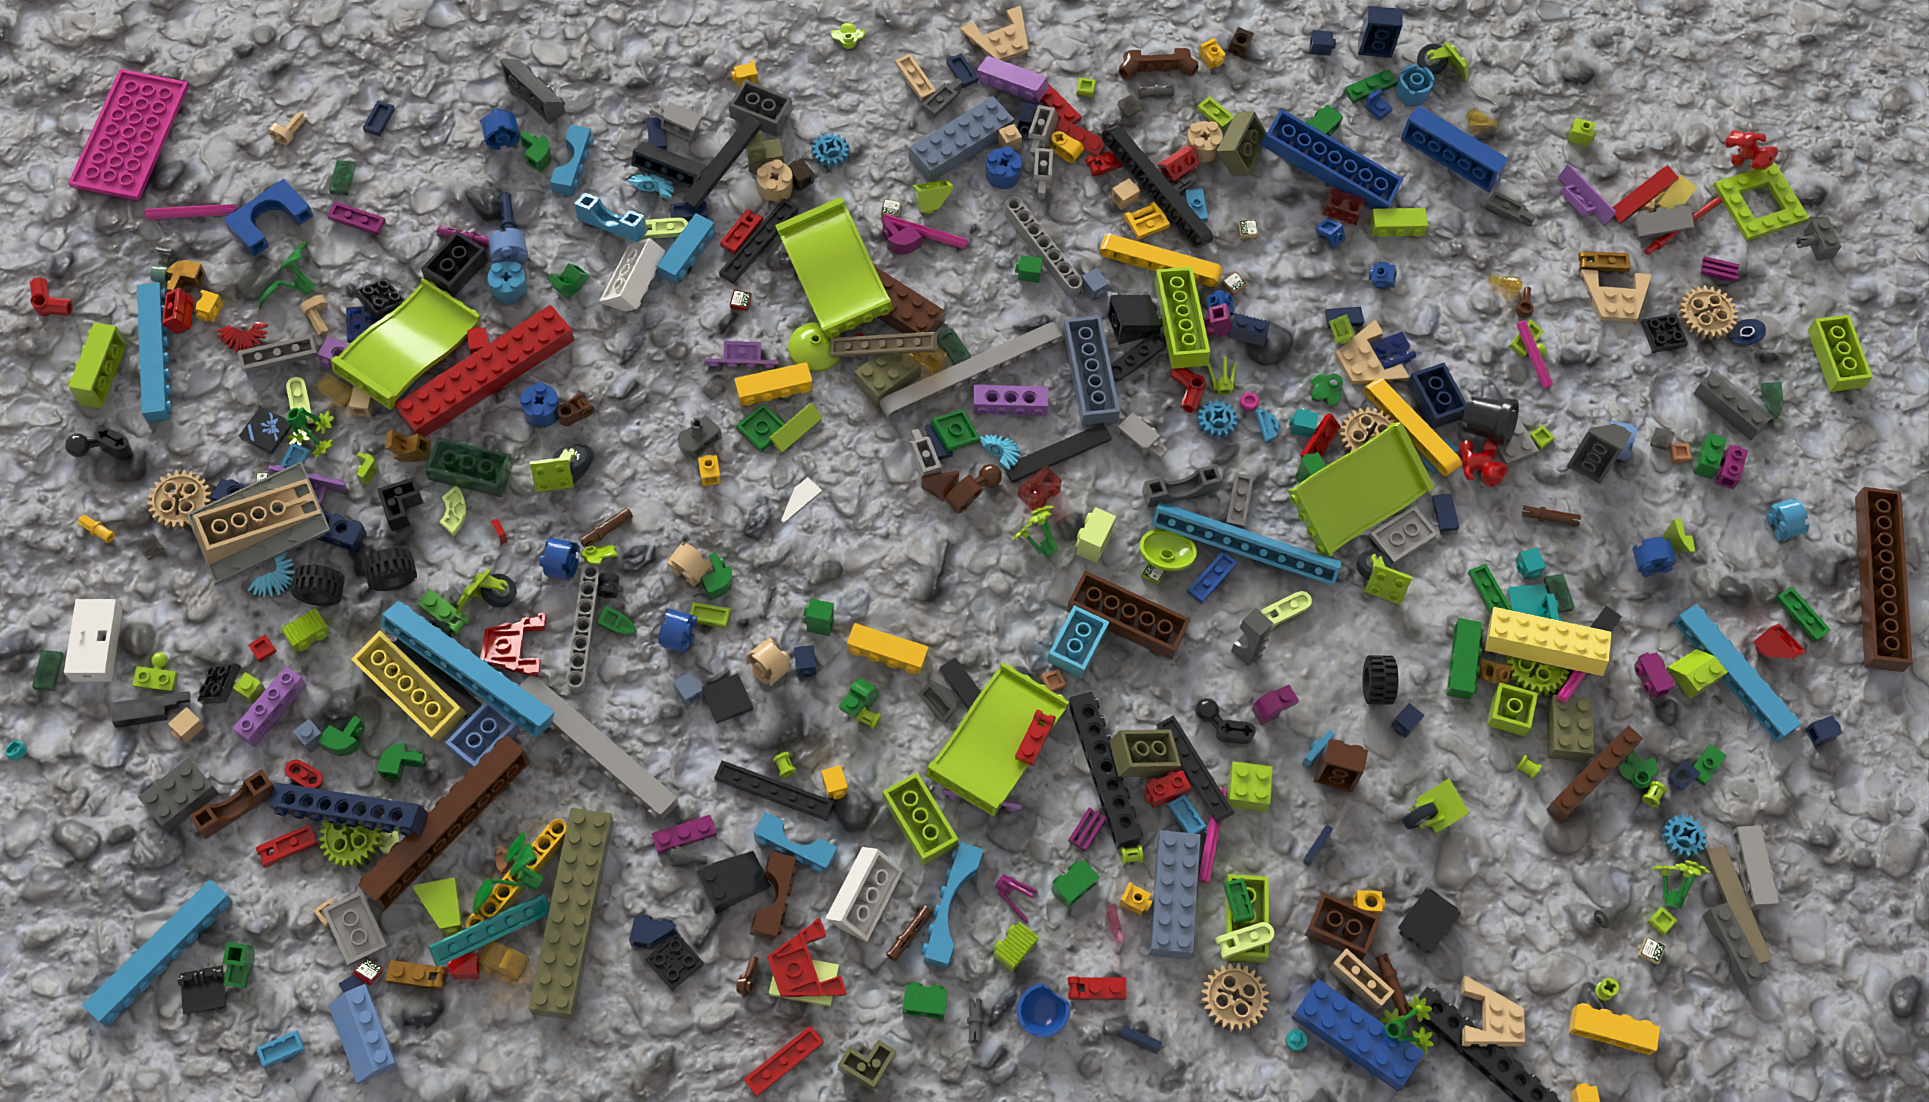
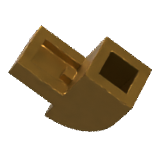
M183 260L171 265L166 271L170 278L166 289L168 292L176 288L183 290L185 285L199 288L206 274L202 264Z
M394 430L387 432L385 449L394 453V459L404 462H418L429 458L430 440L419 434L405 437Z

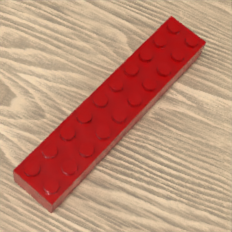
M550 304L394 404L396 411L414 435L419 434L426 437L575 341L572 329Z

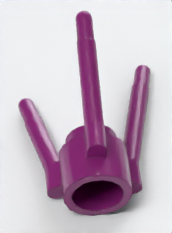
M1003 874L995 885V888L999 890L998 895L1011 906L1025 923H1028V919L1006 894L1011 895L1016 889L1034 898V894L1029 891L1037 893L1038 890Z

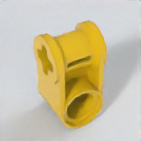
M1057 131L1051 136L1052 142L1049 145V149H1053L1054 154L1063 158L1068 163H1074L1084 151V147L1079 141L1074 140L1064 132Z

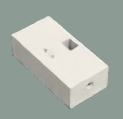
M116 599L75 600L64 674L71 682H112L123 608Z

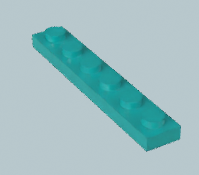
M541 893L428 946L435 966L439 967L547 916L550 907L545 894Z

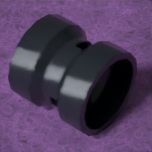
M602 573L600 575L601 586L599 587L598 595L603 598H616L618 595L616 587L619 584L620 577L613 573Z

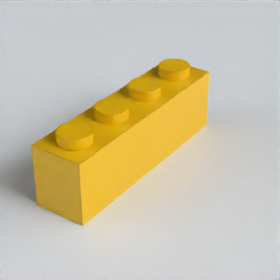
M807 362L734 378L740 406H751L758 402H769L775 398H787L793 394H805L813 390L812 378Z
M854 623L847 641V651L850 654L867 657L872 662L886 663L891 668L898 667L904 669L909 674L921 675L929 649L928 646Z
M1581 1003L1572 1009L1568 1033L1652 1055L1657 1051L1660 1026H1656L1648 1020H1634L1630 1015L1619 1016L1613 1014L1611 1010H1597L1589 1004Z

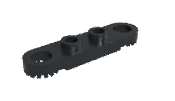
M1153 333L1111 363L1112 370L1118 368L1122 372L1119 375L1113 374L1114 381L1123 380L1127 375L1133 373L1155 357L1156 354L1164 350L1166 347L1165 336L1161 333ZM1158 339L1162 341V344L1155 345L1152 341Z

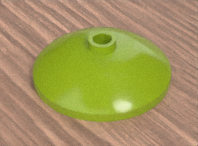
M811 322L798 327L789 339L788 351L792 361L796 365L807 362L809 371L819 372L833 367L841 358L830 356L831 337L826 339L819 322Z
M1154 529L1147 532L1142 537L1139 545L1140 553L1145 561L1153 567L1164 571L1186 569L1194 563L1197 555L1196 546L1190 538L1164 529Z

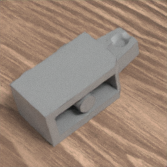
M655 102L650 113L661 120L660 125L662 129L689 141H692L698 131L702 118L697 113L671 102L667 106Z
M1038 105L1028 135L1032 157H1035L1036 148H1049L1051 136L1059 119L1055 108Z
M1035 149L1033 190H1038L1037 199H1045V190L1050 191L1053 149Z
M1133 412L1117 427L1116 436L1140 456L1151 454L1160 460L1167 453L1168 449L1159 440L1160 435L1158 431L1148 426L1142 417L1135 415Z
M919 429L912 430L911 437L913 441L910 442V451L920 477L941 473V465L930 438H922Z

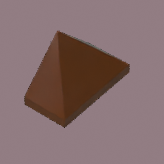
M959 471L921 476L922 489L943 502L949 492L959 483Z

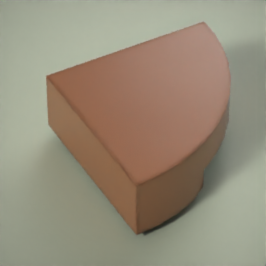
M501 845L496 852L495 861L498 871L503 875L515 861L512 859L510 863L505 862L507 850Z

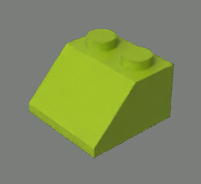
M1698 649L1666 668L1690 699L1718 683L1728 673L1715 656Z

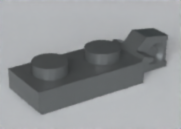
M957 78L951 84L944 83L922 103V109L935 118L958 97L963 82Z
M1496 191L1493 192L1485 206L1515 222L1528 226L1532 225L1536 215L1526 209L1525 205Z

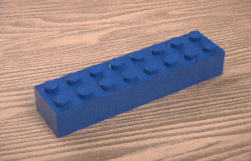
M1280 109L1260 144L1262 147L1372 210L1388 209L1403 181V178L1283 109Z

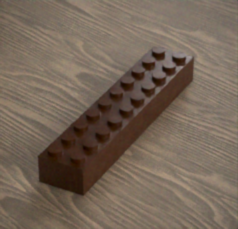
M1863 487L1855 496L1864 665L1865 668L1904 672L1913 661L1901 491Z
M507 735L503 739L497 740L494 748L489 753H485L480 758L479 763L474 768H470L465 773L464 778L460 782L455 783L451 787L450 792L445 797H441L436 802L435 807L427 813L420 835L411 834V836H405L400 842L395 843L391 847L390 853L385 858H380L370 873L368 872L361 877L358 886L364 895L384 912L530 764L525 750Z

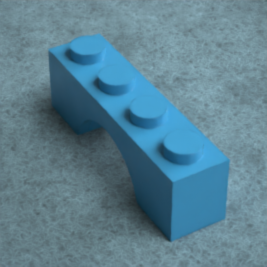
M570 124L565 141L567 149L574 156L568 164L555 167L550 185L554 193L573 196L574 191L578 190L579 177L584 173V162L589 158V147L593 146L594 136L591 134V128Z
M584 193L574 203L577 218L580 221L636 243L647 233L644 215L631 210L624 216L616 215L603 205L600 198Z
M767 812L763 814L753 832L754 839H756L759 845L764 847L768 845L774 848V851L777 853L795 857V862L802 865L804 863L809 865L810 869L816 873L823 872L827 874L838 854L836 846L820 838L809 845L794 844L787 839L783 832V820Z

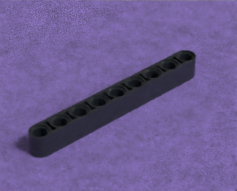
M1118 125L1104 130L1101 134L1104 144L1187 241L1196 249L1213 241L1211 230L1126 131Z

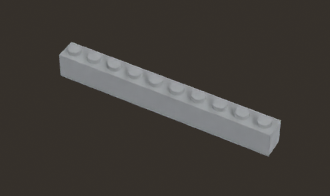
M529 675L519 685L523 690L534 695L537 700L544 705H548L555 712L553 722L548 728L552 731L557 730L560 733V738L567 744L571 742L575 746V751L581 756L586 755L593 767H600L604 771V776L610 781L615 780L622 792L625 794L629 792L637 805H644L648 809L647 812L654 819L658 817L663 821L678 806V798L539 678Z

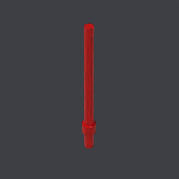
M1717 197L1692 215L1693 223L1722 203V199ZM1681 231L1670 232L1662 237H1658L1650 246L1644 249V253L1649 255L1656 249H1661L1665 246L1666 242Z

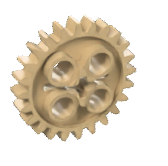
M1699 286L1696 290L1691 289L1689 293L1686 292L1678 307L1680 310L1678 315L1682 316L1680 322H1686L1683 327H1690L1689 333L1695 331L1696 337L1699 334L1702 335V339L1708 336L1710 340L1714 336L1717 340L1721 335L1725 337L1735 327L1738 316H1736L1738 310L1734 309L1736 304L1730 303L1732 298L1727 299V293L1720 294L1721 289L1715 292L1714 287H1711L1710 290L1706 286L1702 290Z
M1369 407L1366 408L1365 412L1361 408H1359L1358 413L1353 410L1351 415H1347L1346 419L1343 420L1342 426L1339 429V432H1341L1339 438L1342 439L1340 444L1346 445L1344 451L1350 450L1352 452L1364 444L1373 424L1376 423L1377 426L1369 440L1380 434L1379 431L1387 429V426L1394 423L1395 420L1389 421L1390 415L1384 417L1383 410L1377 413L1376 408L1373 409V412H1370Z
M175 470L174 476H171L168 472V478L165 479L161 476V483L154 482L156 488H150L152 495H147L150 500L147 502V505L150 508L149 512L153 515V519L155 521L158 520L160 526L165 524L167 529L172 526L174 530L181 526L185 530L187 524L191 527L187 514L212 503L210 500L212 494L206 480H202L200 475L195 477L193 471L188 475L186 470H183L182 474L179 475L178 471ZM171 489H175L174 492L168 493ZM195 490L192 494H188L189 491ZM168 506H172L171 509L165 510ZM192 507L190 511L184 512L187 508Z
M1229 963L1227 969L1221 965L1220 972L1214 969L1212 972L1213 976H1207L1206 979L1209 982L1203 983L1202 986L1206 989L1201 991V995L1206 997L1202 998L1201 1003L1207 1004L1203 1011H1210L1207 1018H1216L1214 1025L1221 1022V1029L1228 1025L1230 1032H1232L1235 1026L1238 1032H1241L1242 1026L1249 1030L1250 1023L1256 1026V1019L1262 1020L1263 1015L1261 1013H1266L1267 1008L1263 1005L1269 1003V1000L1264 999V997L1268 996L1269 992L1263 991L1266 984L1259 983L1262 977H1254L1255 970L1249 973L1248 966L1242 970L1240 969V963L1237 964L1236 968H1233L1232 964ZM1224 980L1232 981L1234 987H1226ZM1243 989H1250L1253 992V996L1245 995ZM1233 994L1237 995L1236 1001L1232 1000ZM1216 1000H1225L1226 1006H1219ZM1242 1007L1246 1014H1238L1236 1008Z

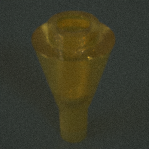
M1475 107L1469 110L1466 115L1468 124H1487L1493 127H1497L1499 124L1498 120L1489 118V116Z
M1490 274L1488 281L1497 283L1514 294L1517 291L1520 292L1523 281H1520L1521 277H1499Z

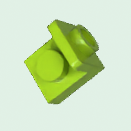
M358 452L357 458L362 465L359 466L356 475L361 484L368 486L379 467L372 455L367 453L364 455Z

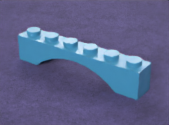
M961 842L958 848H954L951 858L954 860L953 867H948L945 877L948 879L947 886H942L939 896L942 898L941 905H936L933 915L936 917L935 924H930L927 935L931 937L929 943H924L921 955H924V963L948 969L954 950V943L948 926L949 908L960 887L977 874L984 849Z

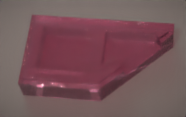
M1110 904L1106 910L1109 928L1114 935V940L1121 942L1124 939L1116 904Z

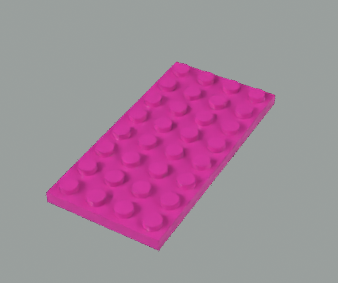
M120 69L70 177L69 186L71 188L140 201L188 91V82Z

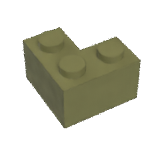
M759 131L745 148L749 172L757 171L763 164L776 159L784 163L780 139L764 141L762 131Z
M879 1039L868 1057L848 1047L838 1063V1071L875 1092L896 1058L897 1050Z

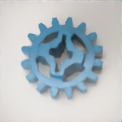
M825 132L824 137L818 135V140H813V145H811L812 158H815L816 163L821 162V167L826 164L827 168H830L831 165L837 168V164L843 165V160L847 161L850 154L849 143L846 142V138L840 139V134L834 136L833 132L830 135H827Z
M1218 399L1215 400L1214 404L1208 401L1207 406L1203 404L1198 412L1197 422L1200 423L1199 429L1204 428L1203 434L1210 433V438L1213 435H1216L1217 439L1220 438V435L1226 438L1228 433L1232 434L1233 430L1236 429L1238 416L1235 415L1236 409L1231 410L1232 405L1226 406L1224 400L1221 404L1218 402Z
M1681 814L1679 818L1675 815L1662 828V831L1665 833L1661 837L1662 839H1667L1664 846L1671 847L1670 853L1675 850L1677 857L1681 854L1685 858H1688L1690 854L1692 857H1695L1698 852L1700 853L1704 849L1703 846L1707 844V841L1704 839L1708 835L1707 833H1702L1705 826L1699 827L1700 820L1692 821V815L1688 818H1685L1684 814Z

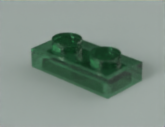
M336 160L329 187L330 194L348 196L356 167L355 162Z
M952 328L937 335V342L954 365L971 358V354Z
M1564 574L1546 576L1543 581L1548 594H1554L1555 600L1559 603L1558 613L1573 611L1575 606Z
M41 650L32 685L34 690L55 691L64 656L61 651Z

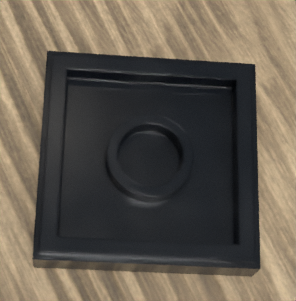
M738 673L702 687L703 695L716 724L753 710L751 701Z

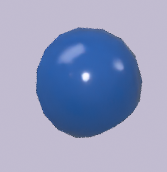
M1038 983L1029 987L1021 995L1017 1004V1017L1020 1025L1026 1032L1036 1037L1047 1038L1058 1034L1066 1026L1070 1017V1004L1045 984Z

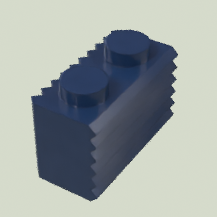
M1235 313L1229 338L1264 346L1270 321H1263L1262 319L1259 320V318L1256 319L1255 317L1252 318L1248 317V315H1238Z

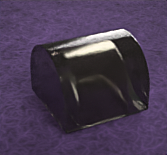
M151 534L136 545L148 561H151L165 551V548L154 534Z

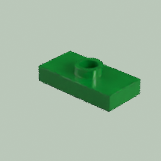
M1710 744L1693 766L1701 773L1695 780L1705 786L1727 755Z
M1244 878L1224 882L1223 887L1234 924L1254 919L1255 915Z

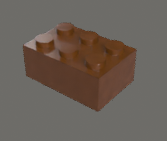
M1329 739L1318 760L1313 782L1353 792L1364 773L1368 750L1360 745H1348L1338 739Z
M1323 892L1318 899L1305 936L1341 952H1344L1347 948L1358 959L1363 960L1368 952L1381 917Z

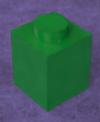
M1021 255L1020 262H1016L1015 273H1018V280L1039 283L1042 258Z

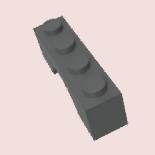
M1215 464L1199 468L1190 476L1180 480L1167 481L1163 478L1145 481L1142 494L1147 508L1158 506L1159 502L1167 504L1219 491L1222 479Z
M1257 608L1252 610L1242 620L1240 629L1244 634L1233 644L1231 651L1247 666L1252 662L1257 663L1262 658V653L1266 649L1265 645L1269 641L1268 637L1272 634L1273 622Z
M1728 902L1711 908L1703 914L1702 917L1711 935L1717 936L1729 953L1732 964L1731 974L1740 991L1758 985L1767 979Z

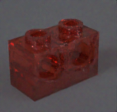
M1332 188L1323 215L1357 226L1366 199Z
M1046 465L1019 487L1018 497L1034 511L1038 507H1043L1047 499L1051 496L1055 497L1061 491L1062 480ZM1049 482L1052 485H1045L1044 483ZM1035 493L1038 496L1033 497L1030 494Z

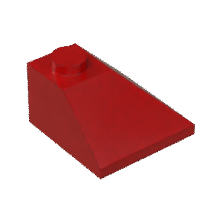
M1780 623L1769 627L1753 642L1756 645L1755 649L1766 657L1797 658L1807 652Z

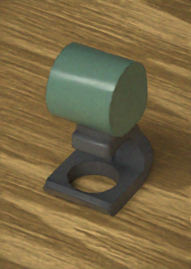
M156 247V251L160 254L161 259H159L158 265L151 267L150 278L152 281L167 283L170 278L166 271L177 261V253L170 248Z

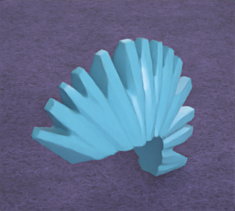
M645 172V176L639 173V175L636 174L631 179H628V182L639 190L647 192L657 191L660 197L671 198L672 195L670 193L674 192V187L670 186L673 184L672 181L652 173L650 176L647 172Z
M988 434L985 435V438L980 436L981 443L986 451L1001 458L999 462L1001 467L1010 470L1009 465L1015 466V463H1018L1016 458H1020V454H1018L1020 449H1018L1019 447L1016 446V443H1013V440L1010 441V438H1006L1002 441L1003 436L997 439L996 434H994V437L992 434H990V437Z
M287 552L275 557L276 571L254 578L247 591L250 592L254 589V595L259 591L258 596H261L263 593V597H265L268 589L270 596L273 597V587L278 595L281 594L280 590L283 593L285 592L282 586L289 589L287 585L291 586L292 584L289 581L293 582V579L287 575H293L295 571L288 570L294 566L293 563H290L292 559L283 561L287 556Z

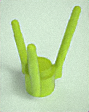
M1226 356L1223 358V377H1220L1217 382L1210 363L1207 366L1213 383V390L1222 396L1230 395L1234 391L1233 384L1237 363L1234 362L1229 380Z

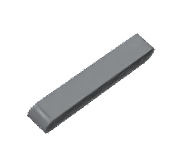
M1018 197L1007 199L1006 217L1035 255L1042 258V264L1065 294L1071 298L1078 297L1082 288V279L1021 199Z
M590 563L584 565L581 571L566 678L570 692L575 695L584 693L587 687L599 599L598 590L601 584L598 566ZM590 573H595L593 577L587 576ZM587 591H593L590 595L585 594ZM586 608L591 609L589 612H582ZM583 626L588 627V629L584 631L580 630V628ZM581 644H585V645H586V646H585L584 648H582V649L577 648V647H578L579 645H581ZM578 662L584 663L580 667H575V664ZM574 681H581L579 685H572Z

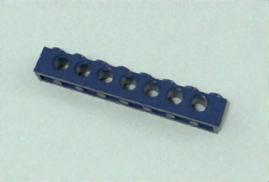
M221 478L211 499L214 502L249 485L244 486L233 479L226 480ZM322 509L330 532L316 540L357 553L367 534L363 524L357 520H347L339 514H328Z
M276 783L268 806L275 810V814L283 817L288 814L297 819L307 817L316 822L326 820L334 825L345 823V825L356 828L358 825L372 831L375 828L381 829L386 833L396 831L405 836H411V834L420 835L428 813L419 804Z

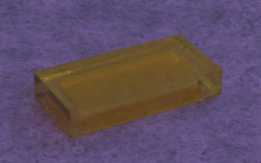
M326 373L315 385L318 391L345 408L350 403L353 389L332 375Z

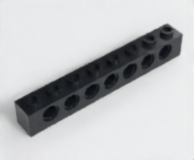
M1092 692L1069 697L1068 707L1115 848L1118 850L1120 847L1125 848L1139 844L1143 831L1140 824L1137 825L1136 810L1134 806L1130 805L1129 790L1127 787L1124 788L1122 782L1124 777H1118L1109 743L1111 736L1109 733H1106L1104 716H1100L1098 711L1100 709L1097 697L1094 698ZM1090 713L1093 717L1086 718L1083 714ZM1094 730V731H1096L1099 735H1097V736H1092V735L1089 733V731ZM1100 748L1104 750L1105 753L1098 754L1095 751V749ZM1106 766L1110 768L1111 771L1104 772L1102 771L1101 767ZM1114 785L1117 790H1109L1107 786ZM1120 803L1123 808L1116 809L1113 804ZM1125 821L1129 824V827L1124 828L1119 823Z
M1427 986L1419 995L1420 1001L1426 998L1425 1006H1435L1440 1014H1434L1432 1011L1427 1012L1430 1020L1423 1017L1422 1022L1514 1102H1561L1553 1090L1544 1087L1537 1076L1529 1074L1518 1060H1513L1509 1057L1503 1047L1495 1044L1463 1046L1462 1030L1465 1025L1473 1028L1476 1027L1469 1018L1459 1014L1453 1004L1445 1002L1438 991ZM1447 1021H1453L1456 1029L1450 1028ZM1481 1049L1487 1050L1489 1057H1484L1481 1054ZM1497 1064H1503L1506 1072L1500 1071ZM1514 1077L1522 1081V1086L1516 1085ZM1531 1092L1538 1094L1539 1101L1532 1098Z

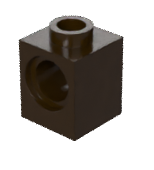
M1238 27L1231 40L1228 52L1245 58L1252 44L1254 33Z
M802 158L789 164L788 167L792 171L793 184L799 191L814 183V172Z

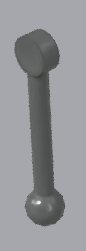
M774 583L768 584L769 591L763 611L759 614L760 619L767 617L766 611L772 591L776 589Z

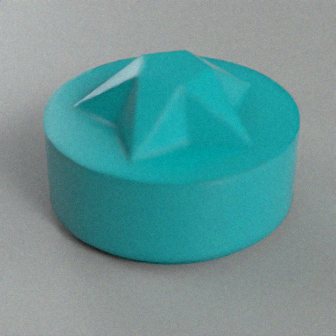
M15 740L6 747L5 755L10 760L17 761L26 754L27 746L21 740Z
M1299 1029L1291 1030L1285 1038L1286 1046L1294 1052L1303 1050L1307 1044L1306 1034Z

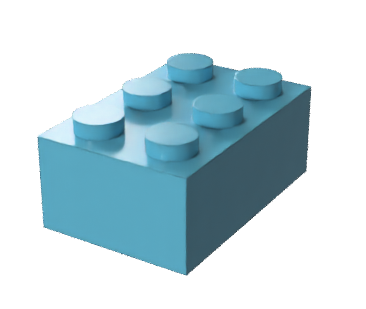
M1074 605L1049 652L1047 662L1083 679L1107 632L1109 621Z

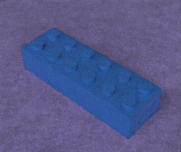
M1420 105L1408 118L1401 136L1402 141L1489 193L1500 180L1509 160L1503 154L1498 153L1488 145L1483 144L1473 136L1468 135Z
M1319 979L1315 981L1291 1017L1397 1092L1404 1086L1425 1053L1409 1041L1400 1042L1398 1038L1389 1037L1384 1029L1385 1024Z

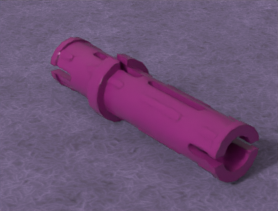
M442 225L437 227L436 235L438 237L449 239L458 231L480 246L489 248L488 236L477 234L474 231L466 232Z

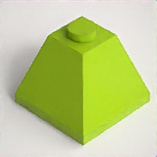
M947 179L912 185L918 209L924 214L934 213V210H938L954 189Z

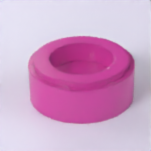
M1253 393L1243 394L1240 399V407L1247 412L1256 410L1259 403L1258 397Z

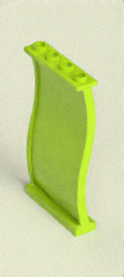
M842 196L775 225L826 339L836 337L846 330H852L862 323H868L880 315H887L890 311L894 310L892 302L877 274Z
M422 278L421 284L400 306L360 334L339 356L331 359L332 370L391 410L395 406L396 400L417 378L447 357L468 338L467 330L481 327L480 315L477 311L465 306L462 301L453 298L447 291L439 289L433 282Z
M1398 422L1391 423L1387 426V429L1362 446L1325 466L1296 487L1287 491L1290 495L1291 503L1295 505L1298 511V517L1307 528L1308 536L1315 543L1317 553L1331 557L1333 552L1351 539L1397 513L1425 492H1429L1435 487L1403 423Z
M1002 662L999 669L976 698L949 741L937 757L930 762L927 767L926 776L995 817L999 808L1029 766L1024 762L1016 760L1015 754L1033 720L1036 710H1041L1043 714L1048 716L1050 714L1056 716L1053 729L1062 715L1066 713L1069 701L1064 696L1057 695L1049 690L1047 686L1035 682L1030 676L1018 672L1013 666ZM1040 721L1038 725L1044 727L1046 723Z

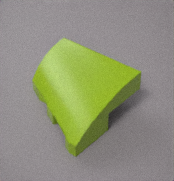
M1682 518L1674 519L1663 534L1664 540L1670 538L1675 552L1694 553L1693 536H1685Z

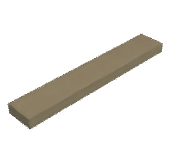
M921 332L831 338L830 356L850 357L937 352V333Z
M1726 846L1706 850L1705 855L1724 902H1728L1759 963L1770 962L1771 957Z

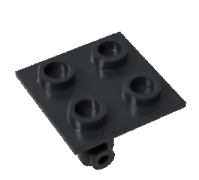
M223 965L180 973V977H177V983L179 986L181 985L183 1015L227 1006L225 985H223Z

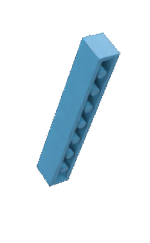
M160 282L137 285L142 415L147 422L169 420L170 412L173 411L172 402L169 400V396L172 395V388L169 384L171 371L168 368V363L171 362L169 352H167V347H170V341L166 334V331H169V329L162 325L167 291L162 288Z
M1695 604L1677 617L1673 622L1674 625L1695 649L1713 655L1728 671L1722 680L1777 743L1801 725L1798 717L1785 706L1784 701L1772 691L1768 683L1764 682L1757 670L1750 666L1744 655L1736 650L1731 640L1722 634L1719 627L1708 618L1702 608Z
M210 879L82 1006L105 1027L113 1023L118 1018L119 1013L124 1008L129 1007L134 1002L135 997L151 985V981L156 976L165 972L167 965L172 960L179 958L183 950L189 944L194 943L199 934L204 929L210 927L220 913L225 912L229 908L233 900Z

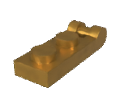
M1593 251L1578 253V260L1581 262L1579 264L1580 271L1585 269L1629 272L1631 269L1629 253Z
M390 960L385 981L387 983L443 990L445 985L443 980L448 970L444 966L437 967ZM431 974L436 975V978L433 981L430 980Z

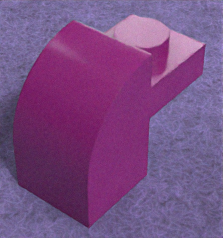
M889 219L883 222L882 234L888 240L887 248L891 252L905 255L921 247L922 237L912 225L899 231Z
M1227 304L1209 308V316L1203 318L1207 337L1217 334L1218 338L1225 336L1232 329L1230 310Z
M1288 684L1276 691L1271 690L1260 697L1254 703L1252 711L1262 726L1278 718L1281 711L1298 704L1299 699Z

